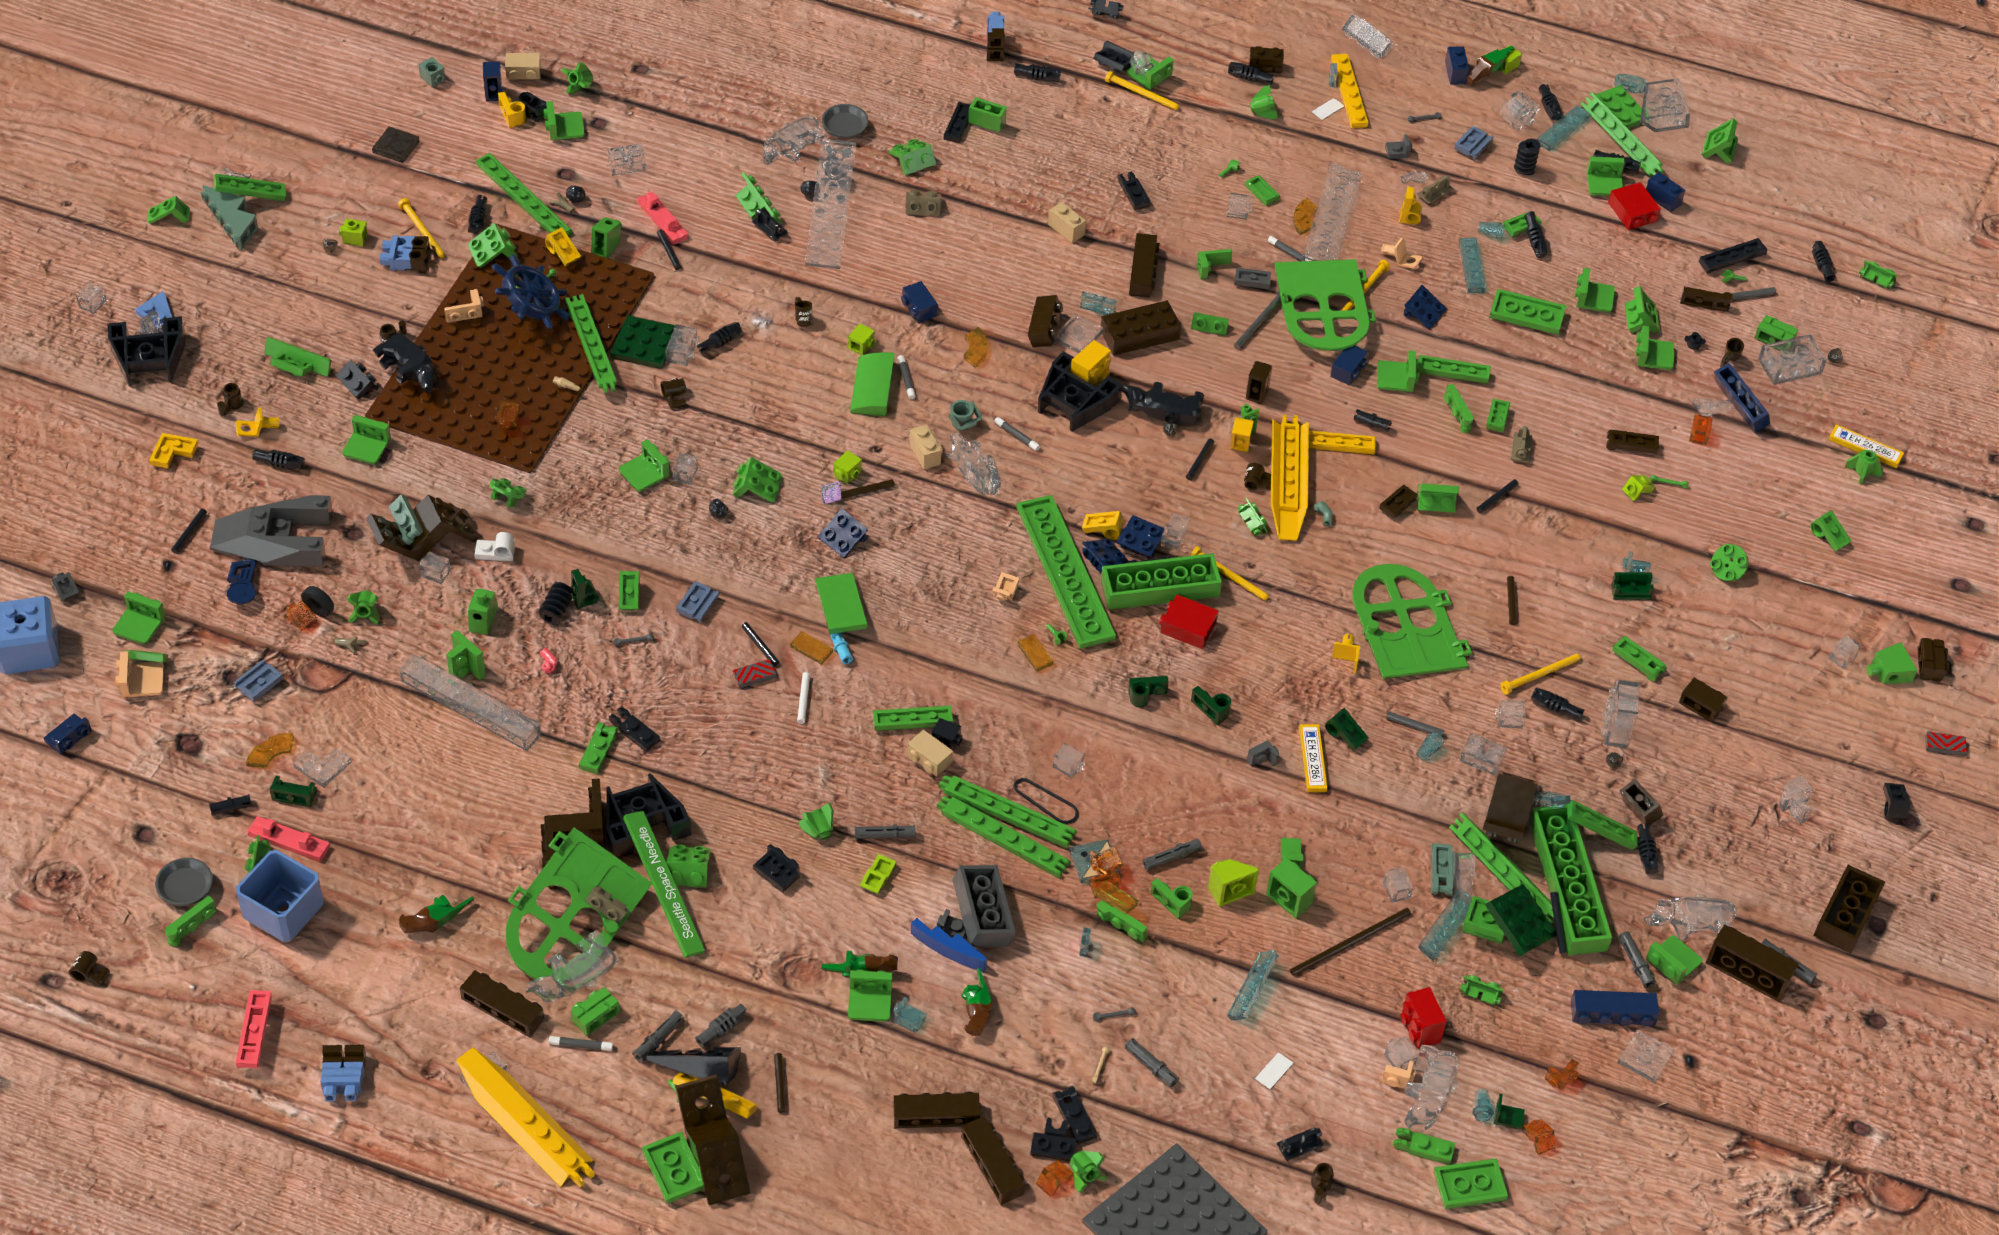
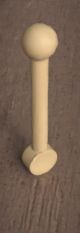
M1108 1047L1102 1048V1056L1092 1080L1093 1084L1097 1083L1105 1057L1110 1052Z

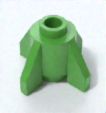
M578 62L575 70L562 68V72L568 75V81L571 84L566 91L568 94H573L581 88H589L593 82V74L583 62Z
M1270 85L1261 88L1252 98L1253 102L1250 103L1252 113L1256 112V115L1272 120L1278 118L1276 110L1272 111L1276 107L1273 96H1268V94L1272 93Z
M1871 450L1861 451L1859 454L1848 459L1845 465L1846 468L1856 469V472L1860 475L1859 484H1862L1864 477L1871 473L1879 477L1883 473V468L1877 454Z
M370 591L350 594L347 601L354 606V611L348 621L352 623L358 616L361 618L369 616V619L377 624L380 619L376 608V602L379 597Z
M827 803L821 809L804 812L802 814L804 819L798 822L801 829L815 839L820 838V840L829 838L834 830V810L831 803Z
M1080 1151L1075 1153L1070 1160L1074 1186L1080 1193L1088 1185L1086 1182H1093L1097 1178L1103 1181L1108 1179L1099 1170L1100 1165L1105 1159L1099 1152Z

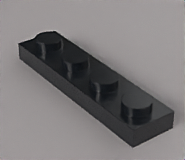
M1759 238L1701 256L1698 262L1707 273L1765 255L1768 249Z

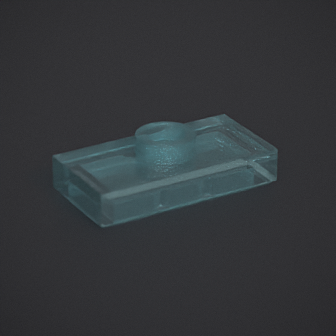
M1083 291L1080 308L1108 315L1116 313L1117 300Z

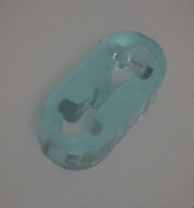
M1627 74L1616 75L1614 81L1615 87L1621 85L1626 91L1643 93L1647 84L1644 78Z

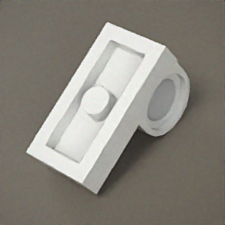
M500 532L496 535V541L477 540L475 559L513 561L516 547L513 535L507 532Z

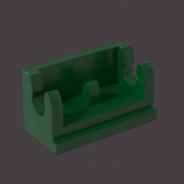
M1614 572L1611 583L1613 600H1651L1654 584H1651L1652 572Z
M277 775L269 788L273 801L305 807L312 806L318 791L315 782H311L309 786L283 782L280 780V776Z

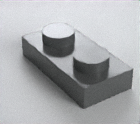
M1236 268L1234 285L1269 289L1271 272Z

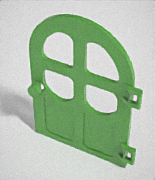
M1356 259L1274 263L1285 323L1290 334L1300 343L1324 351L1344 350L1361 342L1368 333L1369 323H1376L1374 310H1367L1361 284L1367 282L1366 272L1364 269L1358 270ZM1334 295L1346 296L1353 300L1355 309L1332 311L1329 308L1328 299ZM1310 296L1318 300L1320 311L1297 312L1294 309L1293 302L1300 297ZM1337 319H1355L1359 324L1350 336L1339 337L1335 335L1332 321ZM1320 320L1323 322L1326 336L1314 338L1302 331L1297 322Z
M1381 564L1373 566L1359 575L1353 586L1352 600L1363 627L1362 633L1363 635L1365 634V640L1369 642L1383 679L1468 668L1464 656H1469L1473 653L1467 640H1457L1444 606L1452 605L1447 590L1437 591L1427 577L1403 565ZM1396 578L1411 580L1422 588L1426 597L1410 600L1402 599L1394 580ZM1372 581H1382L1386 586L1391 602L1368 604L1364 599V591L1367 585ZM1443 595H1445V598H1446L1445 601H1443V599H1442V596H1443ZM1430 608L1435 615L1436 623L1426 629L1418 628L1411 623L1407 610ZM1395 612L1400 621L1401 629L1394 633L1378 629L1379 623L1373 620L1371 615ZM1462 645L1466 646V651L1463 650Z
M575 827L568 836L560 831L548 845L556 851L527 891L518 886L507 900L515 906L508 918L505 930L509 955L522 972L535 980L545 983H565L585 974L594 965L652 885L651 881ZM559 838L563 839L564 841L557 847L555 845ZM595 886H601L612 896L609 900L613 901L616 898L624 905H627L626 908L629 911L619 925L585 901ZM546 887H563L571 896V904L561 918H555L537 905L536 899ZM520 892L523 896L517 902L514 898ZM583 908L596 910L603 920V931L593 942L587 941L570 928V922ZM526 914L533 915L550 928V933L534 953L525 951L519 940L520 922ZM559 938H565L583 951V959L569 968L554 970L549 968L544 961L545 956Z

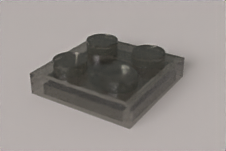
M389 126L372 147V152L404 163L418 145L420 139L419 136Z

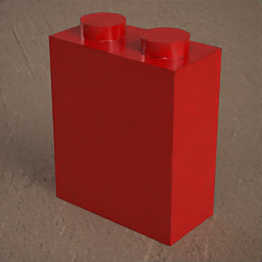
M1641 182L1614 189L1610 192L1608 204L1628 230L1658 222L1661 208Z
M1176 595L1173 601H1169L1166 609L1167 613L1162 614L1160 618V633L1203 649L1217 624L1219 610Z

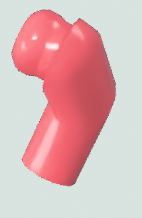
M544 648L540 652V655L546 660L545 664H542V670L545 673H552L556 668L558 660L548 648Z

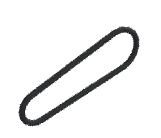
M1019 778L1014 782L1013 787L1018 794L1058 822L1068 824L1075 821L1078 817L1076 806L1027 778ZM1019 781H1026L1068 804L1075 810L1074 818L1068 821L1057 818L1019 791L1016 787Z

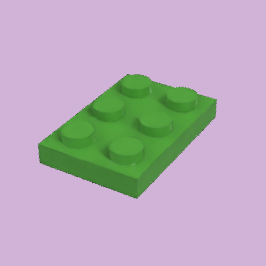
M1621 85L1596 94L1628 128L1649 120L1650 116Z
M682 1131L642 1147V1153L666 1204L704 1189L699 1166Z
M1497 1158L1434 1167L1433 1172L1444 1209L1505 1201L1508 1198Z

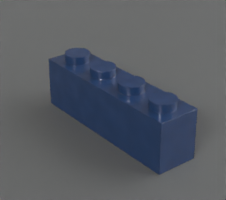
M1730 363L1714 371L1717 385L1754 433L1770 425L1769 413Z
M1574 990L1571 998L1572 1022L1651 1026L1656 1024L1659 1016L1657 993Z

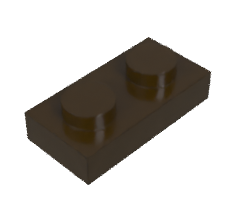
M1403 484L1380 504L1379 509L1394 519L1417 500L1418 494Z

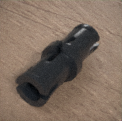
M1360 409L1356 410L1355 413L1357 415H1354V420L1366 423L1372 428L1374 426L1387 432L1390 430L1391 420L1378 417L1375 413L1370 414Z
M250 794L232 799L227 797V800L209 803L211 815L214 816L229 811L234 813V810L252 807Z

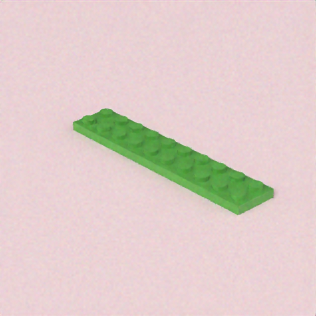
M1048 495L1017 503L1018 513L1079 649L1116 640V634L1053 496Z

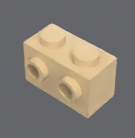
M506 53V80L540 79V53Z
M1060 202L1049 210L1048 225L1071 243L1085 235L1086 220L1069 206Z
M928 425L910 429L909 444L923 470L941 465L943 449L941 444L936 442L935 434L933 431H930Z
M922 730L907 744V756L936 777L953 763V751L925 730Z

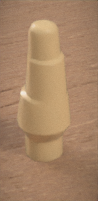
M555 376L553 379V383L559 387L575 391L580 390L579 386L563 377Z

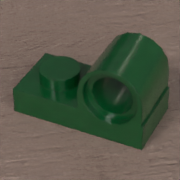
M579 569L571 570V588L573 590L571 595L576 607L580 609L596 603L599 595L592 581L586 579L585 575H581Z
M1168 676L1129 678L1128 694L1131 704L1135 707H1144L1148 703L1149 695L1167 694Z
M1199 686L1192 689L1191 702L1216 725L1223 722L1229 716L1232 701L1227 694L1221 693L1211 698L1209 693Z
M1345 707L1325 723L1327 732L1333 737L1341 736L1352 751L1369 738Z

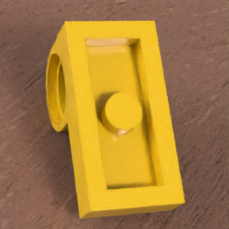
M505 91L498 93L499 106L509 128L524 124L526 122L525 105L519 101L512 102L510 97L507 98Z
M1407 186L1400 210L1399 223L1415 225L1421 221L1422 205L1416 201L1414 187Z
M563 227L547 234L545 244L552 254L557 253L565 266L581 258L580 253Z
M1235 417L1230 449L1243 452L1249 451L1254 420Z
M1120 511L1086 514L1082 530L1084 533L1102 531L1107 539L1118 540L1125 521Z

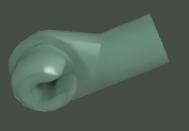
M1319 501V503L1314 505V510L1317 513L1322 512L1324 526H1331L1333 511L1325 502Z

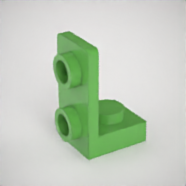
M174 196L148 210L147 222L152 224L172 213L175 218L185 223L189 221L190 208L177 196Z
M1232 249L1198 252L1196 265L1200 279L1208 278V271H1211V265L1230 264L1233 254Z
M1281 838V862L1288 858L1302 870L1303 854H1301V839Z

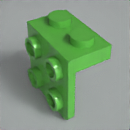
M1147 56L1129 68L1127 75L1151 90L1173 74L1174 59L1169 56L1159 63L1150 56Z
M553 101L546 102L547 109L543 110L544 119H548V121H545L546 131L550 133V140L582 138L585 136L581 112L555 114Z
M911 139L904 145H894L893 149L888 150L890 155L900 159L904 175L936 165L932 145L918 139Z
M1589 158L1586 173L1590 195L1610 196L1611 190L1623 187L1621 175L1625 163L1624 158Z
M493 223L468 243L471 254L479 268L484 267L501 253L509 259L511 255H516L517 257L516 247L509 239L510 234L505 228L501 229Z
M1583 268L1582 275L1578 274L1576 284L1579 285L1575 292V297L1578 298L1577 307L1610 313L1613 308L1615 287L1589 282L1590 269Z
M1642 325L1641 331L1637 332L1636 343H1638L1635 350L1637 366L1672 370L1674 366V343L1649 339V326Z
M1409 350L1407 362L1378 361L1377 388L1413 392L1414 384L1418 383L1419 372H1416V369L1419 367L1416 351Z
M354 415L352 418L353 434L344 447L342 454L344 457L375 465L391 440L389 424Z
M648 439L641 442L642 455L619 467V472L638 492L669 477L670 462L665 455L663 456L659 452L658 447Z
M753 457L749 458L744 464L741 463L737 469L738 477L733 483V496L740 498L749 490L773 503L778 494L782 474Z
M128 591L124 596L127 609L114 626L113 634L146 645L166 618L163 604L156 599L152 600L139 593L135 594Z
M684 845L670 847L666 863L676 886L707 887L708 863L711 849L704 846L686 847Z
M1673 935L1661 945L1655 941L1650 946L1646 957L1647 961L1676 985L1699 967L1703 961L1699 955Z
M850 970L849 1019L889 1021L892 973Z

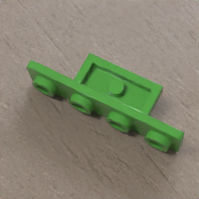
M742 172L741 175L748 185L735 196L753 220L756 219V211L764 209L778 223H782L779 218L781 214L775 207H771L773 204L767 196H763L765 194L763 189L759 185H755L757 183L755 178L751 174L748 176Z
M272 337L266 338L264 353L273 357L271 358L270 365L282 371H289L298 377H302L311 371L326 377L330 375L331 359Z

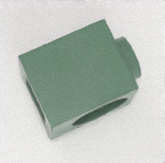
M433 57L418 64L420 77L431 87L446 80L444 67Z

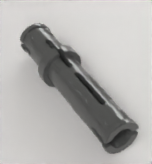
M915 825L855 826V840L916 838Z
M1198 838L1184 844L1178 843L1176 847L1143 858V866L1146 871H1149L1176 859H1184L1189 854L1201 851L1202 845Z
M1625 931L1621 933L1618 939L1633 965L1634 973L1638 974L1644 988L1654 986L1656 981L1649 970L1650 966L1648 962L1644 961L1630 932Z
M1766 938L1762 941V944L1771 947L1775 951L1798 962L1799 966L1796 970V975L1809 984L1814 981L1817 973L1785 952V949L1778 948Z
M674 1011L650 1036L647 1035L644 1038V1042L632 1052L634 1058L639 1062H643L647 1055L653 1050L656 1051L659 1048V1044L684 1021L683 1015L678 1011Z
M1134 1038L1127 1041L1124 1048L1147 1066L1155 1077L1162 1079L1170 1088L1177 1084L1179 1077L1166 1067L1167 1064L1165 1062L1159 1061Z

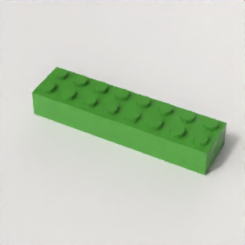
M1567 804L1532 808L1529 825L1549 892H1558L1568 955L1608 951L1612 935L1578 824L1568 819Z

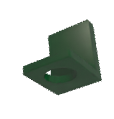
M1500 1093L1496 1103L1493 1124L1522 1129L1525 1109L1501 1105L1503 1094Z

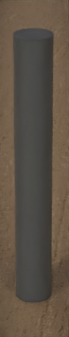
M1771 287L1731 293L1733 295L1732 300L1776 294V288Z
M1388 712L1386 719L1439 737H1443L1445 731L1392 712Z

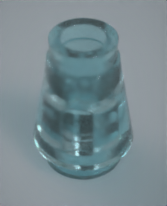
M1501 222L1479 223L1478 232L1495 239L1502 238L1504 235L1505 225L1501 224Z
M1436 732L1428 734L1416 755L1425 761L1443 747V738Z
M1480 1089L1476 1092L1472 1112L1475 1119L1481 1122L1489 1121L1494 1114L1489 1092L1485 1089Z

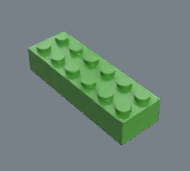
M1213 553L1102 566L1101 584L1108 610L1169 603L1170 600H1174L1176 595L1190 600L1220 597L1222 582Z

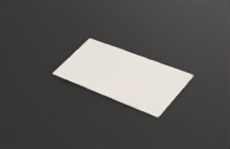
M1333 98L1313 110L1312 113L1323 120L1344 107V105Z
M1278 1052L1255 1079L1271 1089L1293 1062Z

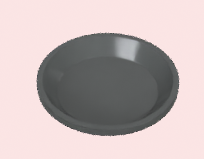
M838 104L824 112L822 125L829 134L838 138L848 139L858 136L866 130L868 116L858 106Z
M179 858L169 862L159 871L155 887L159 897L164 902L174 906H188L199 902L209 893L213 884V876L210 868L201 860Z

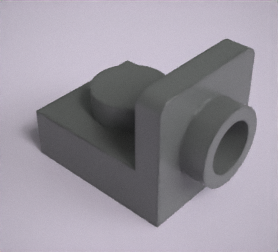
M1407 134L1403 135V140L1400 142H1387L1385 144L1388 159L1409 157V152L1412 151V141H1409Z
M63 572L59 573L51 580V586L55 589L61 602L80 593L70 572L66 574Z
M1267 740L1249 749L1247 762L1250 766H1253L1257 763L1261 764L1268 759L1275 766L1278 763L1279 751Z
M948 909L945 910L944 915L939 916L937 926L951 938L957 933L963 938L965 937L966 930L963 920L950 916V910Z

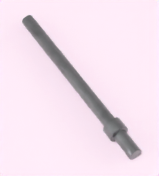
M1279 291L1272 302L1234 344L1236 349H1240L1281 302Z

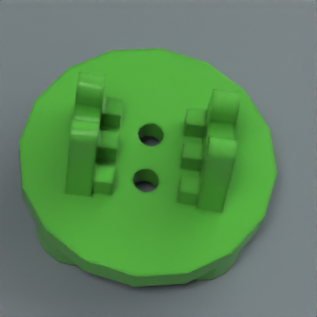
M492 478L489 486L493 489L491 499L499 500L501 494H504L508 497L506 506L509 508L514 507L518 499L525 498L527 489L522 486L511 485V481L501 478L497 480Z
M1733 544L1721 546L1715 551L1710 561V566L1715 575L1724 581L1731 582L1740 579L1746 573L1749 564L1747 553L1743 548Z

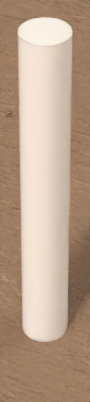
M804 672L802 675L797 718L799 724L805 723L810 673Z

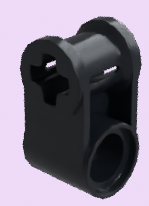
M522 92L519 95V102L525 105L526 116L535 122L541 121L544 116L543 109H547L546 101L541 100L530 92Z

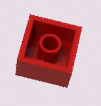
M1427 987L1407 993L1400 1017L1403 1025H1406L1409 1030L1411 1042L1415 1043L1417 1049L1441 1043L1447 1021L1431 988Z

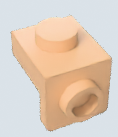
M1001 572L998 583L992 590L996 598L1002 601L1007 599L1013 600L1020 578Z
M1409 1062L1407 1070L1386 1065L1382 1082L1392 1087L1407 1089L1408 1082H1413L1416 1072V1070L1412 1069L1414 1062Z

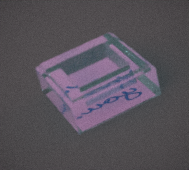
M1331 63L1329 86L1335 87L1337 63Z
M838 481L821 486V501L824 504L841 500V484Z
M1083 927L1079 956L1086 957L1088 955L1091 936L1090 928Z

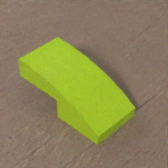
M878 854L871 869L868 868L860 887L879 894L892 875L897 862Z

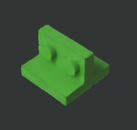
M1733 118L1709 131L1701 155L1708 158L1716 153L1727 164L1733 160L1738 138L1735 136L1738 122Z
M1641 286L1634 288L1635 299L1625 303L1628 330L1633 333L1640 330L1643 325L1649 326V329L1654 334L1660 332L1656 304Z
M1423 483L1417 485V492H1419L1417 510L1455 513L1456 494L1459 493V486Z
M456 630L451 634L453 649L446 654L449 677L456 682L460 678L465 677L468 672H471L481 680L486 676L483 652Z
M1473 896L1462 931L1502 944L1504 933L1485 906L1490 901Z

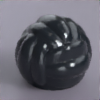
M804 181L800 186V190L805 197L812 198L819 193L820 187L816 181Z
M571 185L566 190V197L572 203H579L586 196L584 189L579 186Z
M717 498L710 502L709 512L712 517L724 518L728 514L729 507Z

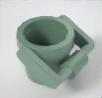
M957 400L951 404L948 416L954 428L959 432L976 426L977 422L982 419V414L973 401ZM974 413L977 416L976 419H972Z

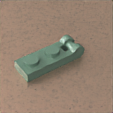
M401 494L389 506V509L402 533V540L410 545L416 536H420L423 533V529L407 497Z
M1432 843L1431 894L1445 893L1447 896H1452V845ZM1439 882H1446V885H1439Z

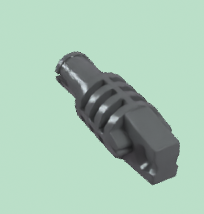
M739 1004L732 1010L729 1007L709 1023V1028L696 1036V1042L700 1047L704 1048L716 1037L721 1038L741 1022L740 1018L746 1013V1008L742 1004Z

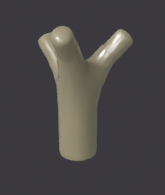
M560 192L557 193L559 201L549 202L550 204L562 206L570 214L575 212V208L566 201V197H562Z
M356 636L352 639L337 637L334 639V645L348 647L353 654L356 653L354 645L367 643L366 640H358Z

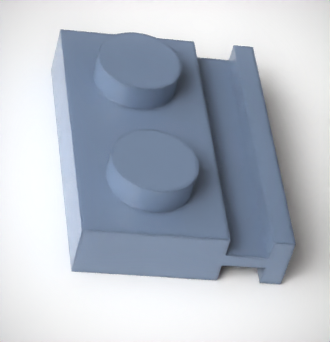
M1472 126L1455 143L1454 149L1467 156H1473L1475 160L1493 142L1494 136H1488L1486 132Z
M694 581L677 605L676 612L691 619L695 618L701 623L718 599L719 591L715 592L712 588Z
M263 659L234 681V687L240 689L241 693L255 702L284 678L282 673L270 664H267Z

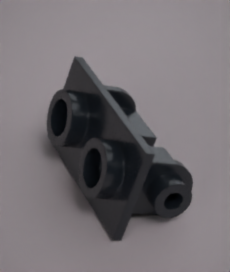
M1106 0L1090 1V5L1093 6L1088 9L1092 11V14L1101 16L1102 13L1108 14L1109 18L1117 19L1118 16L1122 17L1119 11H1123L1124 5H1121V3L1109 1L1108 7H1106Z
M764 209L756 211L757 218L752 220V223L774 241L788 233L783 228V225L771 218Z
M1315 1127L1276 1143L1286 1161L1324 1146L1320 1139L1322 1132L1320 1128L1316 1129Z

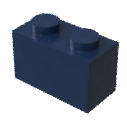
M1464 46L1448 47L1445 64L1450 84H1466L1469 65Z
M500 61L483 62L486 101H499L498 93L503 92Z
M1658 172L1651 177L1646 186V190L1655 202L1670 213L1682 205L1686 190L1662 173Z
M922 281L903 287L901 301L904 306L908 307L910 315L918 323L938 316V303Z
M1356 345L1344 349L1332 364L1330 377L1350 385L1353 380H1357L1361 369L1366 368L1369 362L1367 359L1368 351Z

